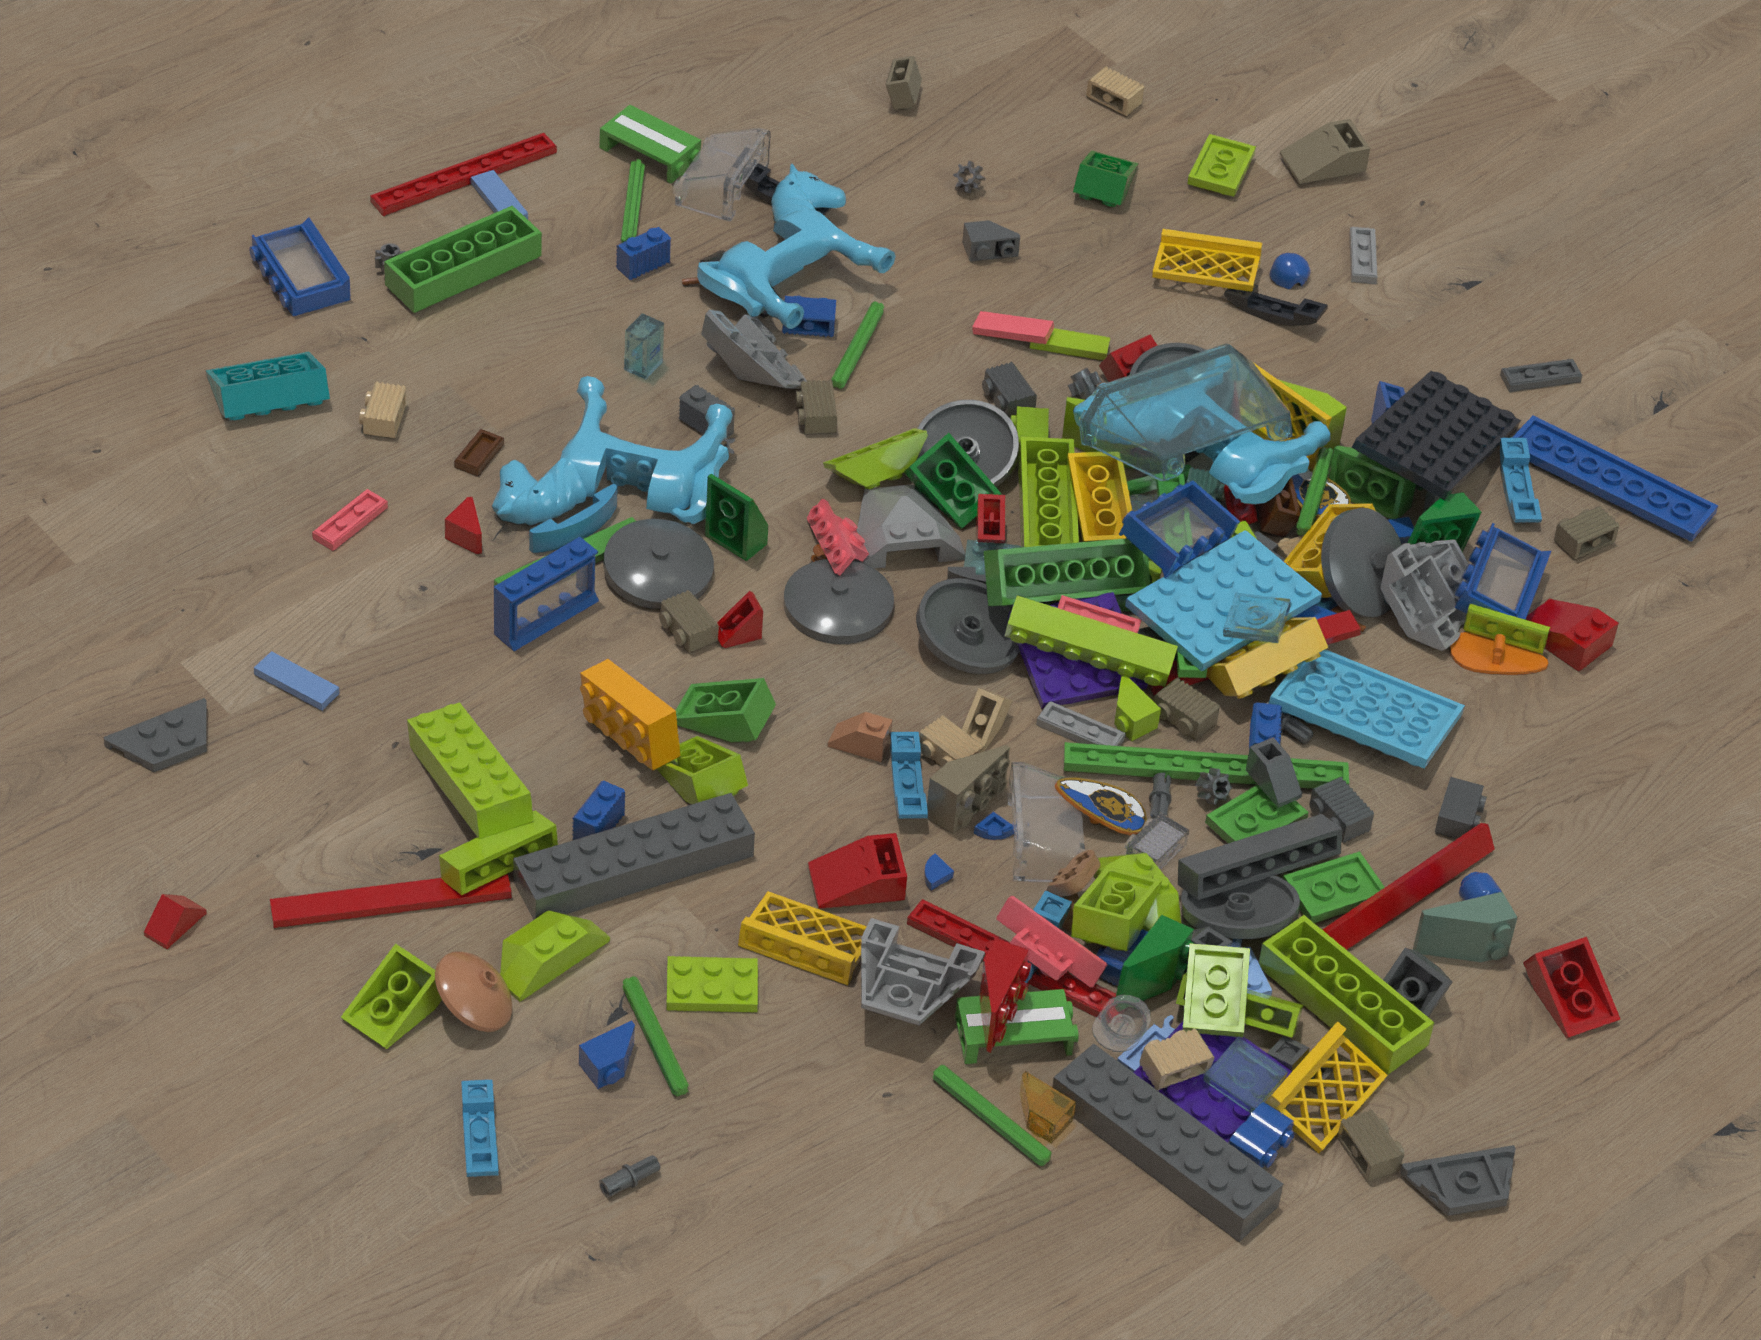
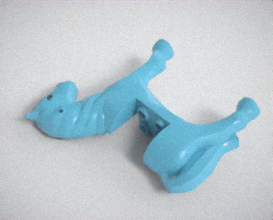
M791 164L790 173L785 179L780 181L771 201L774 221L776 222L773 231L786 240L766 252L748 241L741 242L724 252L720 261L699 263L697 278L701 285L719 297L743 306L750 316H758L766 310L769 316L779 319L785 327L792 329L803 319L804 309L798 303L784 302L773 291L771 286L773 287L802 270L803 266L821 259L831 251H837L845 255L859 266H872L879 273L887 272L894 264L896 256L895 252L888 248L875 247L852 238L837 228L827 217L816 211L815 208L843 207L846 204L844 191L823 182L810 172L798 171Z
M1212 350L1203 359L1205 371L1200 376L1187 384L1162 393L1159 397H1152L1138 403L1124 405L1121 388L1116 382H1109L1098 385L1091 396L1074 407V418L1079 427L1090 434L1096 435L1099 439L1109 440L1114 443L1121 442L1124 444L1140 445L1152 443L1157 445L1161 440L1169 443L1194 427L1189 443L1196 452L1204 453L1212 459L1213 464L1209 473L1220 482L1226 484L1236 499L1239 498L1242 503L1247 504L1265 503L1283 490L1293 475L1307 472L1309 459L1306 456L1312 455L1317 448H1322L1330 441V432L1327 426L1320 421H1314L1309 424L1304 430V435L1299 438L1287 441L1264 440L1221 411L1205 396L1207 392L1222 385L1223 375L1229 370V360L1220 350Z
M582 377L578 384L577 393L585 402L584 415L577 433L562 450L560 460L539 481L531 476L523 463L517 460H512L504 465L500 470V489L494 499L492 508L501 520L515 524L526 523L534 525L557 518L573 509L576 504L584 503L586 497H593L596 494L606 467L607 480L617 486H624L625 484L637 486L639 490L648 492L646 509L671 513L685 523L695 524L706 518L707 476L713 474L719 478V470L729 458L728 449L720 443L727 437V427L732 421L733 414L725 405H710L705 417L709 425L706 432L694 444L680 451H669L637 445L601 432L600 422L603 415L607 412L606 401L602 398L605 387L595 377Z

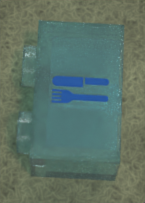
M642 313L625 330L624 370L647 379L663 363L664 322Z

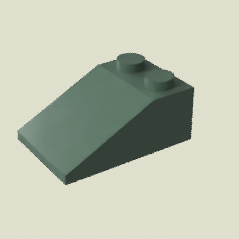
M1503 892L1422 910L1413 950L1423 955L1475 962L1498 960L1508 956L1518 917Z

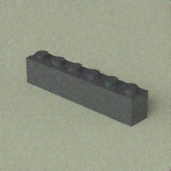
M1319 814L1178 859V886L1197 900L1341 854L1342 828L1324 815Z

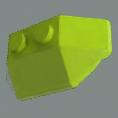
M913 428L856 451L825 461L823 465L824 468L852 484L864 486L865 489L875 488L880 485V481L886 479L895 480L903 477L902 473L916 461L928 434L926 430Z
M1147 853L1098 858L1101 865L1093 876L1095 879L1106 867L1162 881L1161 888L1142 927L1143 930L1149 932L1161 915L1181 923L1178 891Z
M548 910L503 940L500 975L505 980L510 994L521 1002L610 942V936L591 920Z

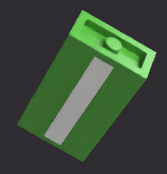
M628 105L600 128L599 148L608 152L620 142L666 165L667 182L669 183L683 176L690 167L700 161L702 156L701 139L632 105Z
M1064 989L1027 992L1024 1000H1018L1017 1002L1018 1008L1013 1021H1007V1029L1002 1042H996L995 1046L1063 1041L1066 1056L1072 1055L1074 1043H1077L1079 1040L1077 1025H1072L1073 1007L1071 1001L1066 1000ZM979 996L957 998L955 1021L964 1063H977L978 1049L986 1047Z

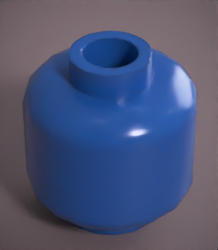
M1473 872L1461 881L1459 896L1464 901L1502 892V890L1488 873Z

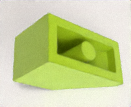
M1127 675L1121 677L1114 725L1117 730L1124 732L1125 736L1132 742L1158 728L1161 708Z

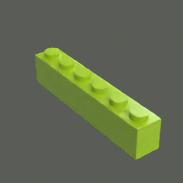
M1018 595L1005 632V637L1010 638L1016 643L1031 644L1045 652L1053 651L1064 655L1070 660L1088 662L1096 668L1110 669L1118 672L1121 676L1135 677L1144 680L1149 685H1160L1163 687L1166 685L1178 647Z

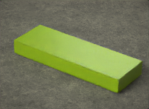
M1054 328L1047 344L1030 342V348L1104 360L1108 354L1110 337Z
M1470 604L1463 630L1494 640L1497 634H1503L1506 637L1505 643L1543 654L1550 627Z

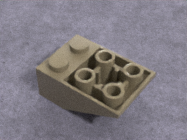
M1351 119L1323 125L1281 150L1280 156L1298 183L1302 184L1366 172L1370 147Z
M1005 745L947 762L930 777L928 819L952 834L962 826H967L979 810L983 811L996 794L1000 795L1005 790L1008 783L1006 777L1007 769L1010 765V747Z

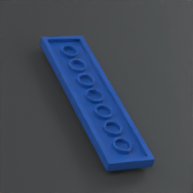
M1534 415L1512 437L1527 438L1530 463L1691 542L1717 512L1718 505Z

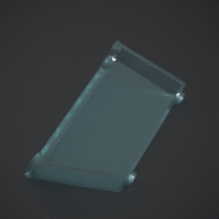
M1227 343L1099 385L1093 393L1095 398L1088 410H1083L1079 417L1082 445L1090 446L1159 481L1172 479L1182 473L1185 466L1184 454L1266 426L1267 435L1272 440L1281 441L1293 437L1290 411L1255 364Z

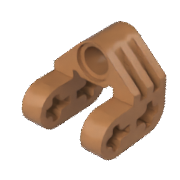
M1086 850L1076 855L1066 868L1059 870L1046 890L1072 902L1069 913L1062 925L1063 928L1071 932L1074 905L1080 899L1077 892L1081 891L1088 884L1101 865L1093 850Z

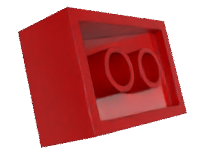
M1548 599L1526 617L1528 621L1550 627L1545 649L1578 672L1613 646L1619 624L1598 608L1554 599Z
M1587 936L1536 953L1523 962L1534 991L1566 1039L1621 1020Z

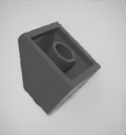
M1406 947L1383 979L1427 1017L1431 1015L1453 983L1440 967L1420 952Z

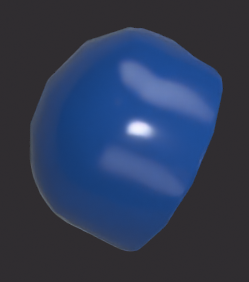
M1283 253L1274 260L1269 274L1271 280L1277 285L1291 289L1296 283H1300L1303 286L1309 278L1311 270L1309 263L1301 255Z

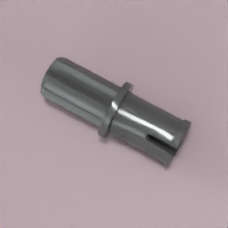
M1282 712L1281 732L1286 730L1303 744L1308 743L1313 737L1311 729L1297 720L1296 716Z
M1158 773L1153 777V790L1149 795V802L1151 803L1150 816L1154 823L1166 821L1168 805L1172 801L1170 794L1171 777L1167 775L1165 783V773Z
M651 1155L631 1166L624 1164L621 1170L599 1180L602 1193L605 1197L610 1198L624 1189L637 1187L638 1181L661 1169L658 1159Z

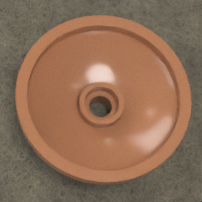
M461 951L448 953L438 962L435 969L437 990L447 1008L460 1021L471 1028L483 1032L500 1030L509 1022L512 1015L511 994L503 977L490 963L477 955Z

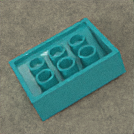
M310 352L206 370V376L220 413L225 418H229V420H240L245 418L246 414L251 413L267 415L271 413V410L281 408L283 411L293 410L297 408V405L305 403L308 406H316L322 404L323 400L330 399L326 368Z

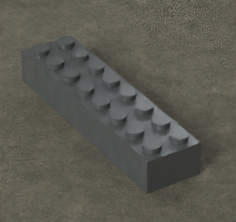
M728 793L513 858V882L533 920L548 910L568 914L753 857L755 832L732 793Z
M1091 1045L1054 1076L1050 1098L1053 1103L1238 1242L1279 1207L1283 1189L1282 1182L1097 1045Z

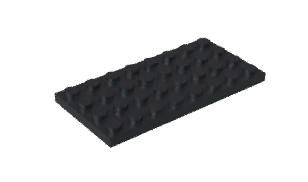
M1430 371L1355 439L1352 448L1446 500L1500 446L1501 438H1508L1518 428L1521 420L1516 418L1512 412L1494 406L1487 398L1478 397L1469 392L1467 387L1449 381L1442 373Z

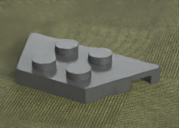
M205 698L105 736L103 737L104 746L109 750L113 747L124 752L125 758L141 763L144 768L152 772H157L207 752V701Z
M1515 1146L1403 1163L1400 1172L1403 1177L1447 1216L1503 1207L1507 1205Z

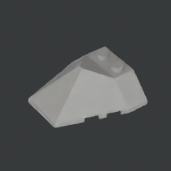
M708 310L705 314L701 335L707 340L706 345L713 352L719 353L739 380L792 389H800V384L803 380L807 382L797 366L794 364L791 366L785 360L788 354L784 349L780 351L774 345L776 338L756 316L744 315L734 326L721 311Z
M915 484L864 489L857 532L865 540L864 545L869 555L861 563L872 568H884L886 565V554L889 551L932 547L935 548L938 562L965 560L966 556L959 535Z
M1456 540L1400 545L1387 555L1380 588L1384 594L1385 601L1390 605L1399 626L1404 630L1407 637L1440 651L1445 650L1458 640L1460 636L1458 631L1460 626L1465 624L1466 613L1454 608L1458 600L1455 592L1461 581L1465 582L1461 577L1468 566V562ZM1480 583L1478 584V587L1476 589V591L1478 592L1481 589Z
M871 918L861 938V1008L920 1025L976 975L984 958V951L957 943L949 959L897 944L899 926Z

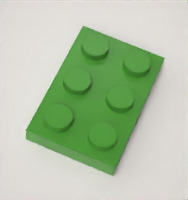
M1256 785L1207 814L1205 823L1227 843H1231L1307 819L1309 812L1296 800L1277 808L1259 785Z
M1360 851L1283 876V880L1290 883L1299 894V909L1313 923L1347 913L1385 888Z

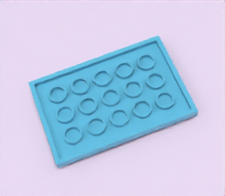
M1244 530L1183 565L1167 578L1163 577L1126 599L1125 606L1166 642L1178 646L1177 651L1202 672L1320 602L1322 593L1249 532Z
M1326 649L1319 652L1321 655L1319 658L1310 662L1302 661L1297 664L1298 669L1288 673L1270 696L1269 704L1280 705L1283 713H1289L1303 719L1307 723L1316 724L1330 730L1334 734L1343 735L1355 740L1359 744L1370 746L1386 755L1397 757L1413 766H1419L1424 769L1462 716L1465 707L1463 704Z

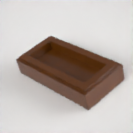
M480 429L454 460V468L479 476L504 445V437Z

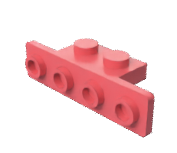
M821 499L817 505L812 507L807 520L834 573L840 576L855 558L863 562L869 553L864 545L865 540L856 530L858 528L857 525L847 517L842 519L835 515L825 499Z
M1010 896L997 916V920L1016 933L1010 943L1029 949L1028 961L1037 966L1047 977L1057 981L1069 971L1089 987H1093L1107 967L1105 961L1014 896Z

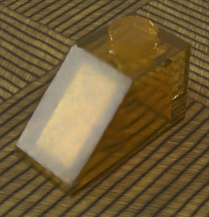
M1025 1071L1022 1074L1019 1095L1026 1128L1035 1136L1043 1138L1052 1144L1073 1122L1076 1102Z

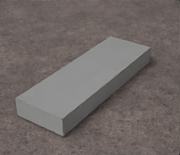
M1350 227L1351 282L1376 284L1375 229Z
M1051 701L1045 706L1036 722L1037 726L1077 743L1120 746L1125 739L1124 732Z

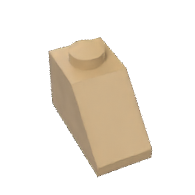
M978 688L962 730L985 746V751L1001 729L1013 700L992 691Z

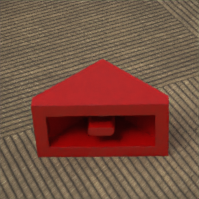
M978 494L977 542L1005 543V495Z
M467 497L445 518V539L475 554H482V532L473 497Z
M749 591L717 622L719 625L718 641L721 646L728 648L762 639L763 609L753 592Z
M162 894L144 930V936L163 948L168 949L207 914V909L185 896Z

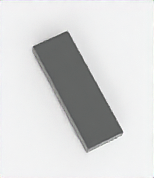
M1573 359L1501 368L1500 373L1509 392L1579 383L1582 379V374Z

